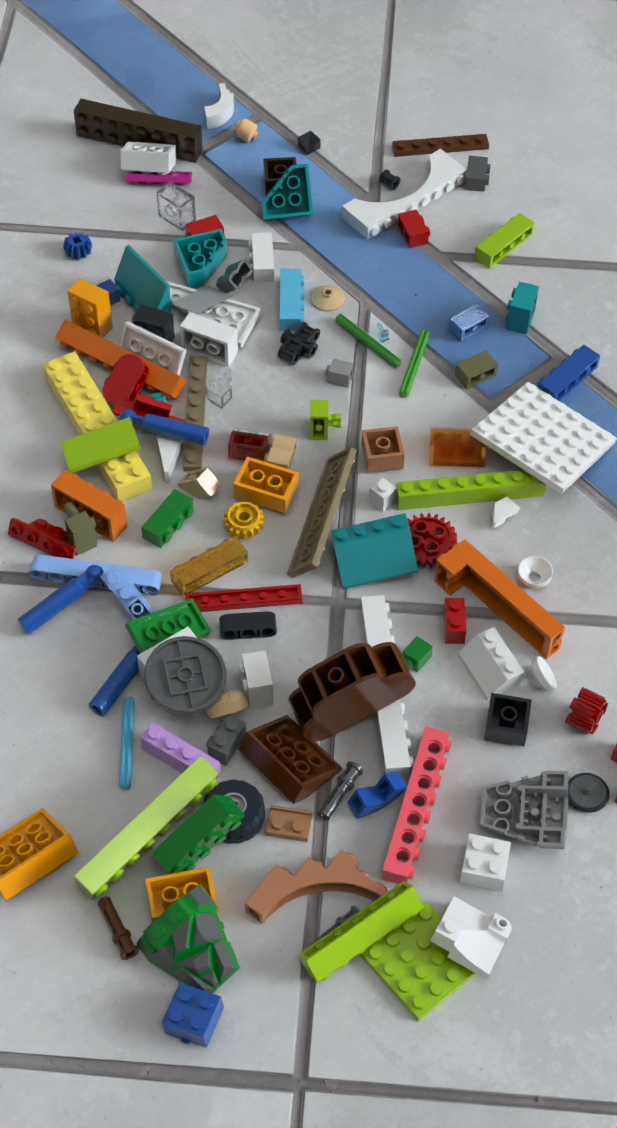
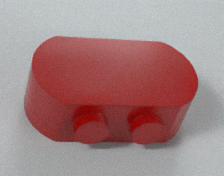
M126 354L121 356L114 364L110 376L104 382L102 392L105 399L113 406H115L118 398L134 403L137 394H139L150 375L148 365L137 355Z

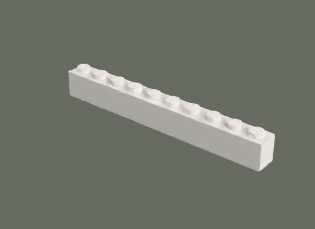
M384 595L361 597L360 609L365 643L372 647L384 642L395 643L394 635H390L392 620L388 619L387 614H390L389 602L385 603ZM399 699L375 713L384 773L398 771L401 777H410V769H413L414 762L413 756H409L408 753L411 750L410 738H406V733H408L407 720H403L405 704L401 703Z

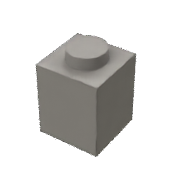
M333 358L331 365H328L326 368L328 383L348 388L353 377L354 363Z

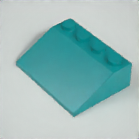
M127 245L114 278L115 285L119 289V295L124 298L127 305H131L134 308L135 312L140 304L171 313L169 284L130 245Z
M406 513L331 530L343 589L419 572Z

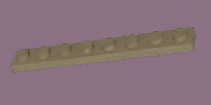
M190 356L186 422L204 426L208 357ZM184 441L183 471L202 469L203 445Z

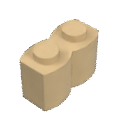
M276 434L274 439L271 438L270 451L269 453L266 452L264 462L290 470L297 450V438Z

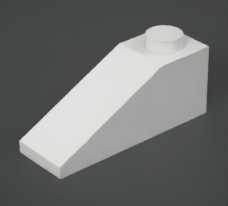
M156 434L166 484L170 482L181 453V444H184L183 440Z

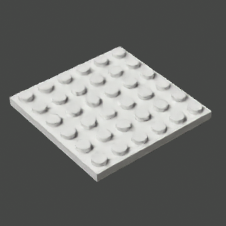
M529 382L477 424L470 433L471 436L560 494L569 488L617 440L611 433L600 428L594 422L589 421L581 414L570 409L564 403L559 402Z

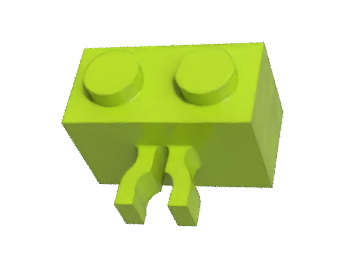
M310 400L309 440H328V426L341 428V413L328 414L329 400Z

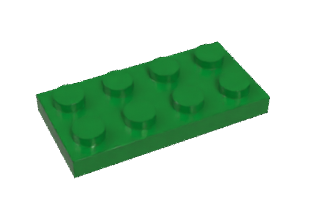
M193 598L128 621L125 624L140 654L186 627H189L197 638L209 635L211 632Z

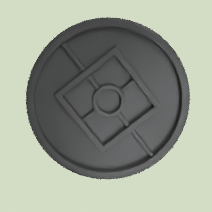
M190 636L171 638L158 645L146 662L144 673L146 689L152 700L159 707L177 715L198 714L213 706L222 695L226 684V666L220 653L208 642Z

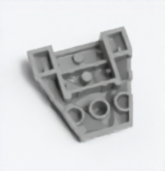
M543 771L541 775L528 778V776L521 777L522 780L510 783L508 780L483 787L480 827L540 848L565 849L568 820V771Z

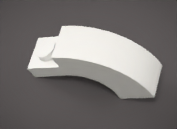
M225 83L219 84L220 100L214 105L204 106L207 129L223 125L233 115L234 93H230L229 89L226 90Z

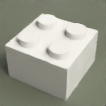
M266 650L242 654V662H239L240 683L243 685L242 691L245 693L249 703V709L272 706L273 682Z
M469 833L460 883L502 891L511 842Z

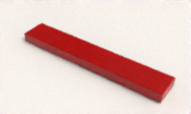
M301 584L185 593V599L193 598L200 612L303 604Z

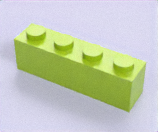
M521 213L511 217L507 223L501 225L498 230L493 234H489L484 241L476 245L474 259L490 269L533 235L535 222Z

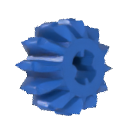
M75 232L74 235L69 234V237H65L63 249L67 257H71L72 260L75 258L80 260L81 257L86 258L87 255L91 254L92 242L88 235H84L83 232L80 234Z

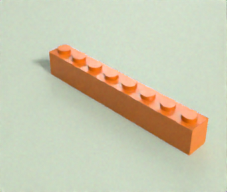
M65 319L55 336L63 347L69 349L71 346L75 348L74 351L77 354L83 356L85 353L89 355L88 359L95 363L98 360L103 362L102 366L109 370H112L114 364L121 356L134 354ZM138 356L149 367L150 375L145 382L147 384L146 388L154 392L157 389L161 391L162 396H166L168 399L171 397L177 399L187 380Z

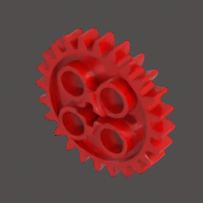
M421 513L420 518L413 515L412 521L408 519L413 545H415L414 551L417 566L422 564V568H425L426 564H429L430 568H432L433 563H437V558L442 553H447L457 543L455 527H451L450 521L445 523V517L439 520L438 514L431 517V514L428 513L427 517H424Z

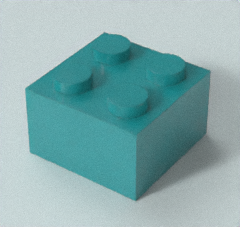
M519 281L517 288H513L511 295L513 299H509L507 310L510 311L507 312L505 322H508L507 330L524 334L528 333L536 309L539 286Z

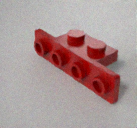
M137 394L135 403L118 398L113 409V414L119 416L125 409H131L136 415L142 417L149 413L186 422V420L170 415L172 405L164 401L152 399L146 395Z
M14 517L10 519L8 535L54 557L74 559L76 546L66 542L68 541L67 532L63 528L51 525L44 519H37L30 524Z

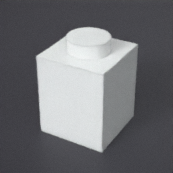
M382 478L370 488L369 502L384 512L396 502L397 488Z

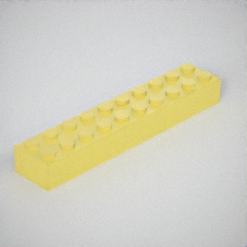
M75 351L43 363L45 379L78 435L117 422L116 417ZM136 451L97 464L98 469L116 499L125 501L152 490L151 475Z

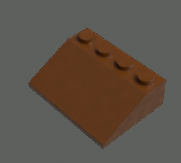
M288 715L247 731L238 749L293 804L309 797L342 770V767L315 741H309L304 737L300 726Z

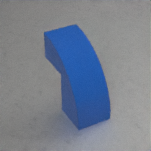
M398 771L384 773L376 786L356 789L347 802L356 818L365 817L389 805L407 789V786Z

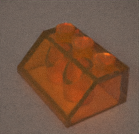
M430 427L429 465L485 467L486 445L470 435L473 428Z

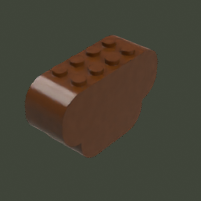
M384 642L373 647L367 643H358L341 650L303 672L298 678L299 688L291 693L288 701L304 737L309 741H321L332 737L408 695L414 689L416 682L399 647L395 643Z

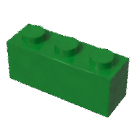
M174 489L141 527L142 538L162 548L165 543L171 540L175 531L182 527L187 517L192 516L194 512L193 499Z

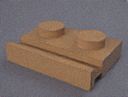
M271 805L266 836L308 842L313 811Z

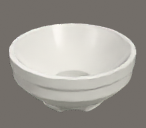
M530 556L520 562L518 576L526 586L541 588L551 581L553 567L549 561L542 557ZM535 574L539 576L540 579L538 581H532L529 579V576Z
M537 656L531 661L528 671L533 685L536 688L547 691L557 688L555 676L549 665L542 657Z

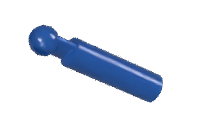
M125 409L119 415V421L130 417L132 424L142 426L145 432L200 445H206L209 438V427L149 413L142 417L136 415L131 409Z
M98 565L89 566L85 572L75 579L72 578L17 620L30 635L84 595L85 591L91 586L101 582L100 576L104 573L103 569Z
M134 645L131 651H128L88 704L94 713L105 716L139 671L137 655L140 652L136 645Z

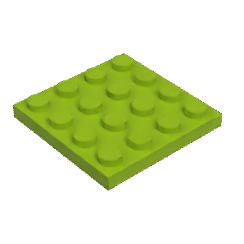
M427 901L423 903L424 908L415 917L401 923L398 929L390 931L384 935L381 941L373 943L366 948L364 953L360 954L363 960L417 1021L421 1020L476 975V973L448 958L449 951L430 941L442 917Z

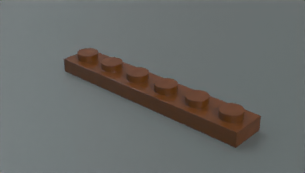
M487 134L392 141L394 157L432 154L439 149L446 153L489 149Z

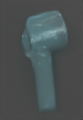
M380 322L377 323L380 333H378L380 342L388 341L389 330H385Z

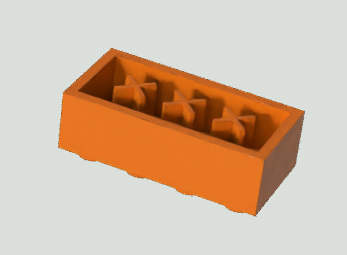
M64 470L51 484L55 508L67 514L64 511V506L68 503H74L79 513L86 511L89 517L92 516L94 518L96 532L114 542L127 528L125 504L121 500L109 496L107 492L97 489L90 482L80 479L75 473Z

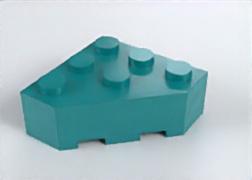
M308 164L291 165L260 203L262 220L313 214Z
M222 229L173 240L174 255L185 283L189 288L204 286L227 255V240Z

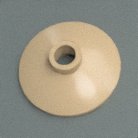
M331 285L320 286L311 294L312 305L321 311H335L341 308L345 301V295L342 290Z

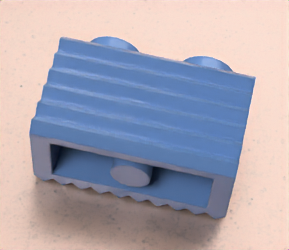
M478 304L467 306L462 312L455 313L449 318L448 328L463 341L485 327L487 328L489 314L480 308Z

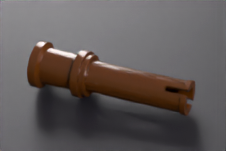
M107 896L101 898L97 904L112 931V941L118 946L121 952V959L128 960L138 954L139 948L134 945L131 939V932L123 926L111 898Z

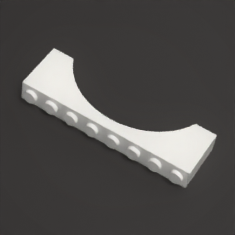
M439 149L428 155L427 168L429 177L419 190L405 198L390 202H367L353 199L342 206V219L368 240L397 223L398 214L418 210L445 193L450 192L455 187L462 185L466 180L467 169L442 149Z

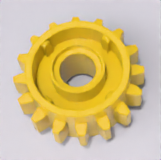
M242 501L234 503L233 506L228 507V512H224L223 523L225 530L229 531L230 536L233 535L236 539L246 540L254 538L256 534H260V529L264 528L263 511L258 509V505H254L251 502Z

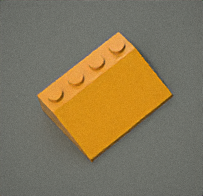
M43 808L0 835V895L6 901L79 853L70 833Z

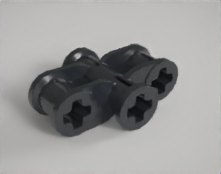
M303 322L294 334L291 333V330L286 329L280 338V342L283 345L280 347L277 356L280 359L284 358L290 361L292 365H295L304 353L309 358H312L318 349V344L315 342L320 336V329H314L308 326L306 322Z

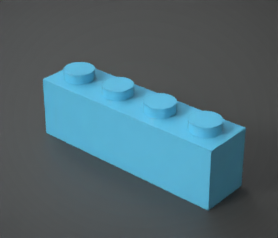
M280 268V331H285L286 329L296 331L300 324L304 322V313H301V311H304V301H301V299H304V288H301V286H304V276H301V269Z

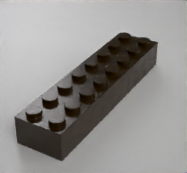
M80 99L74 109L77 136L125 146L127 142L176 145V158L194 163L197 162L203 151L201 125L86 99Z

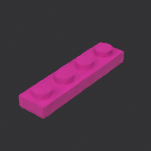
M142 171L127 172L126 181L131 183L144 181L148 184H155L156 182L172 184V182L180 185H187L192 182V172L170 171L166 175H159L158 172H151L149 174H144Z

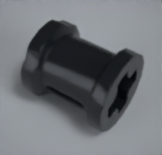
M387 169L379 177V182L385 183L391 190H395L401 181L399 176L392 175Z

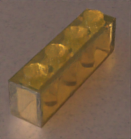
M236 536L225 539L219 545L207 549L204 553L192 557L181 565L175 566L170 570L171 582L180 594L185 597V593H192L247 563L248 551Z

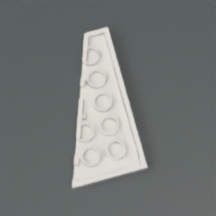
M166 281L170 287L171 305L188 315L191 311L172 303L198 290ZM226 299L197 315L236 328L238 347L242 349L261 314V308Z

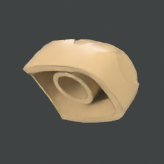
M238 690L223 691L218 701L205 710V713L213 719L243 710L249 706L245 693Z

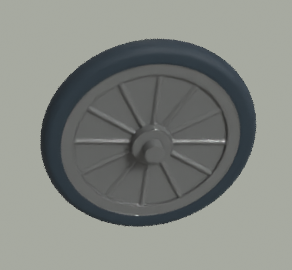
M579 773L568 781V801L577 810L591 813L601 810L607 804L610 795L609 788L606 782L599 776L592 773Z

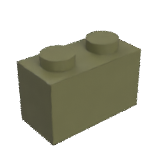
M483 351L457 363L455 376L466 389H469L495 377L498 364L487 351Z

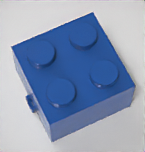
M179 982L162 1021L165 1034L179 1038L185 1044L191 1042L207 1048L224 1009L222 998L219 995Z

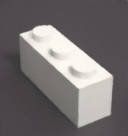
M272 232L252 233V240H249V250H252V252H249L250 262H253V264H250L253 267L251 275L254 274V281H274Z

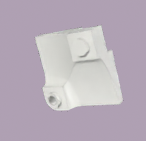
M454 896L430 941L449 951L448 958L487 979L512 930V926L506 918L499 914L487 915Z

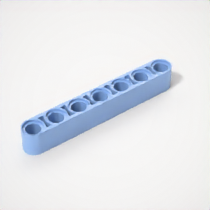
M35 555L29 570V576L35 580L66 584L72 578L75 579L85 572L91 565L100 566L105 573L114 564ZM117 565L141 594L153 596L159 594L163 578L161 572ZM103 580L91 586L92 588L110 590Z

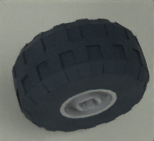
M233 779L218 783L205 795L203 804L213 794L231 797L245 815L241 820V825L235 830H230L225 835L226 838L223 842L228 844L243 843L252 839L261 830L265 819V805L263 797L256 787L243 780Z

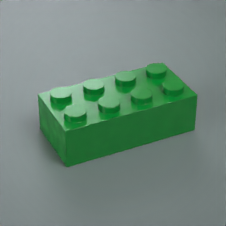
M213 794L152 853L166 872L178 873L193 870L196 866L195 863L199 859L208 856L211 852L210 849L215 844L218 845L226 838L225 835L230 830H235L241 825V820L245 815L231 797Z

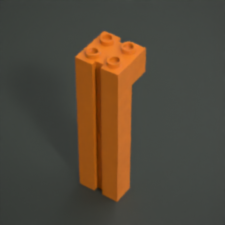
M466 539L454 544L451 550L447 553H442L437 558L434 582L448 595L451 596L465 586L546 660L561 648L562 639L560 638L564 635L565 627Z

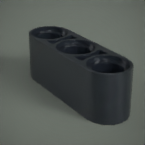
M270 611L224 614L219 618L220 637L225 640L266 638L277 634L276 615Z

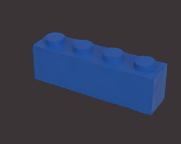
M583 344L579 349H575L569 358H565L557 368H553L546 378L543 377L538 383V388L560 401L598 367L600 355Z

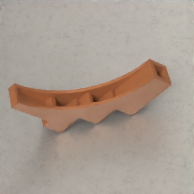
M340 850L327 868L320 861L308 857L294 876L287 868L275 865L245 902V912L263 924L277 909L296 898L308 894L338 891L353 893L375 901L389 890L384 884L372 880L366 872L358 871L359 861L352 853Z

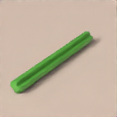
M343 314L336 316V323L394 368L400 366L401 359Z
M423 329L419 334L399 390L401 397L406 398L409 395L429 339L430 332Z

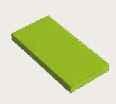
M130 417L60 442L70 473H75L141 449Z

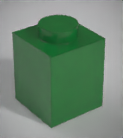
M416 636L402 652L409 669L418 672L432 657L433 646Z

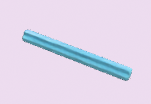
M125 697L123 699L119 787L121 789H129L131 787L134 723L133 697Z

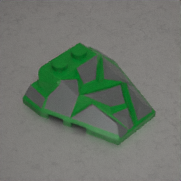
M198 885L184 897L177 899L143 931V935L136 943L150 962L184 984L210 993H214L240 969L232 945L225 936L223 922H220L215 910L217 909L216 904L201 885Z

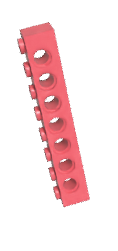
M425 726L383 866L382 880L400 884L403 881L408 882V879H413L415 867L412 866L413 861H418L421 848H418L419 841H424L426 833L423 826L424 823H429L431 811H428L430 805L434 806L436 793H433L434 788H439L441 776L438 774L440 770L445 768L447 758L443 757L445 752L449 753L452 742L448 740L449 732ZM425 768H430L432 771H427ZM422 785H423V786H426L427 788H426V789H422V788H420L419 786H422ZM415 803H419V804H421L422 806L417 807V806H415L414 804H415ZM414 821V822H416L417 824H416V825H411V824H409L408 822ZM408 839V840H410V841H412V842H411V843H405V842H403V840ZM398 858H404V859H406L407 861H405V862H400V861H398L397 859H398Z

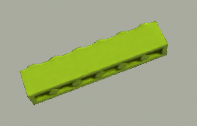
M403 881L306 948L298 956L309 976L317 982L323 981L333 971L347 965L350 959L364 953L367 947L381 941L384 935L398 929L401 923L415 917L424 906L414 886Z

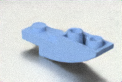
M116 564L100 576L133 619L155 612L135 585Z

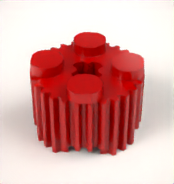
M582 687L578 694V699L574 697L569 708L572 709V712L566 717L565 723L586 734H594L599 726L598 722L602 714H605L609 703L606 702L605 697Z

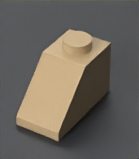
M209 468L187 472L177 485L201 499L213 497L221 483Z

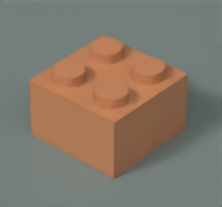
M398 426L362 430L361 446L367 472L402 469L404 467L405 454Z

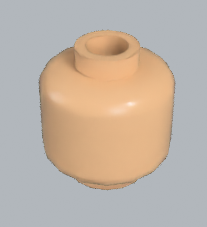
M246 118L239 120L234 129L236 137L246 143H249L251 140L255 141L259 134L257 124Z

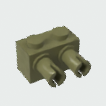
M74 503L66 504L64 511L68 515L65 519L68 543L76 546L75 554L79 555L97 547L96 538H98V534L94 528L96 527L94 518L92 516L89 517L86 511L79 513Z

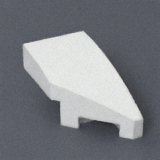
M508 497L494 503L490 514L493 520L491 527L495 528L504 524L506 518L519 512L520 507Z

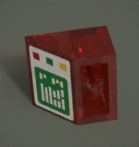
M235 428L231 432L228 443L229 458L245 461L247 457L264 461L272 434Z

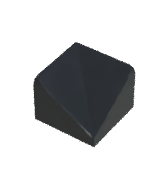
M309 131L298 137V146L306 154H310L320 149L321 140L312 131Z

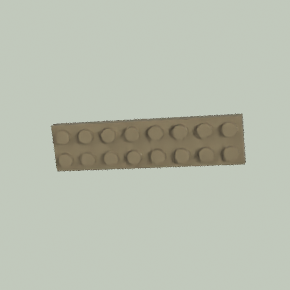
M352 446L326 460L287 572L292 578L314 570L320 565V558L325 550L327 537L330 535V529L335 520V514L340 505L342 493L345 491L346 481L350 476V469L355 461L357 450Z

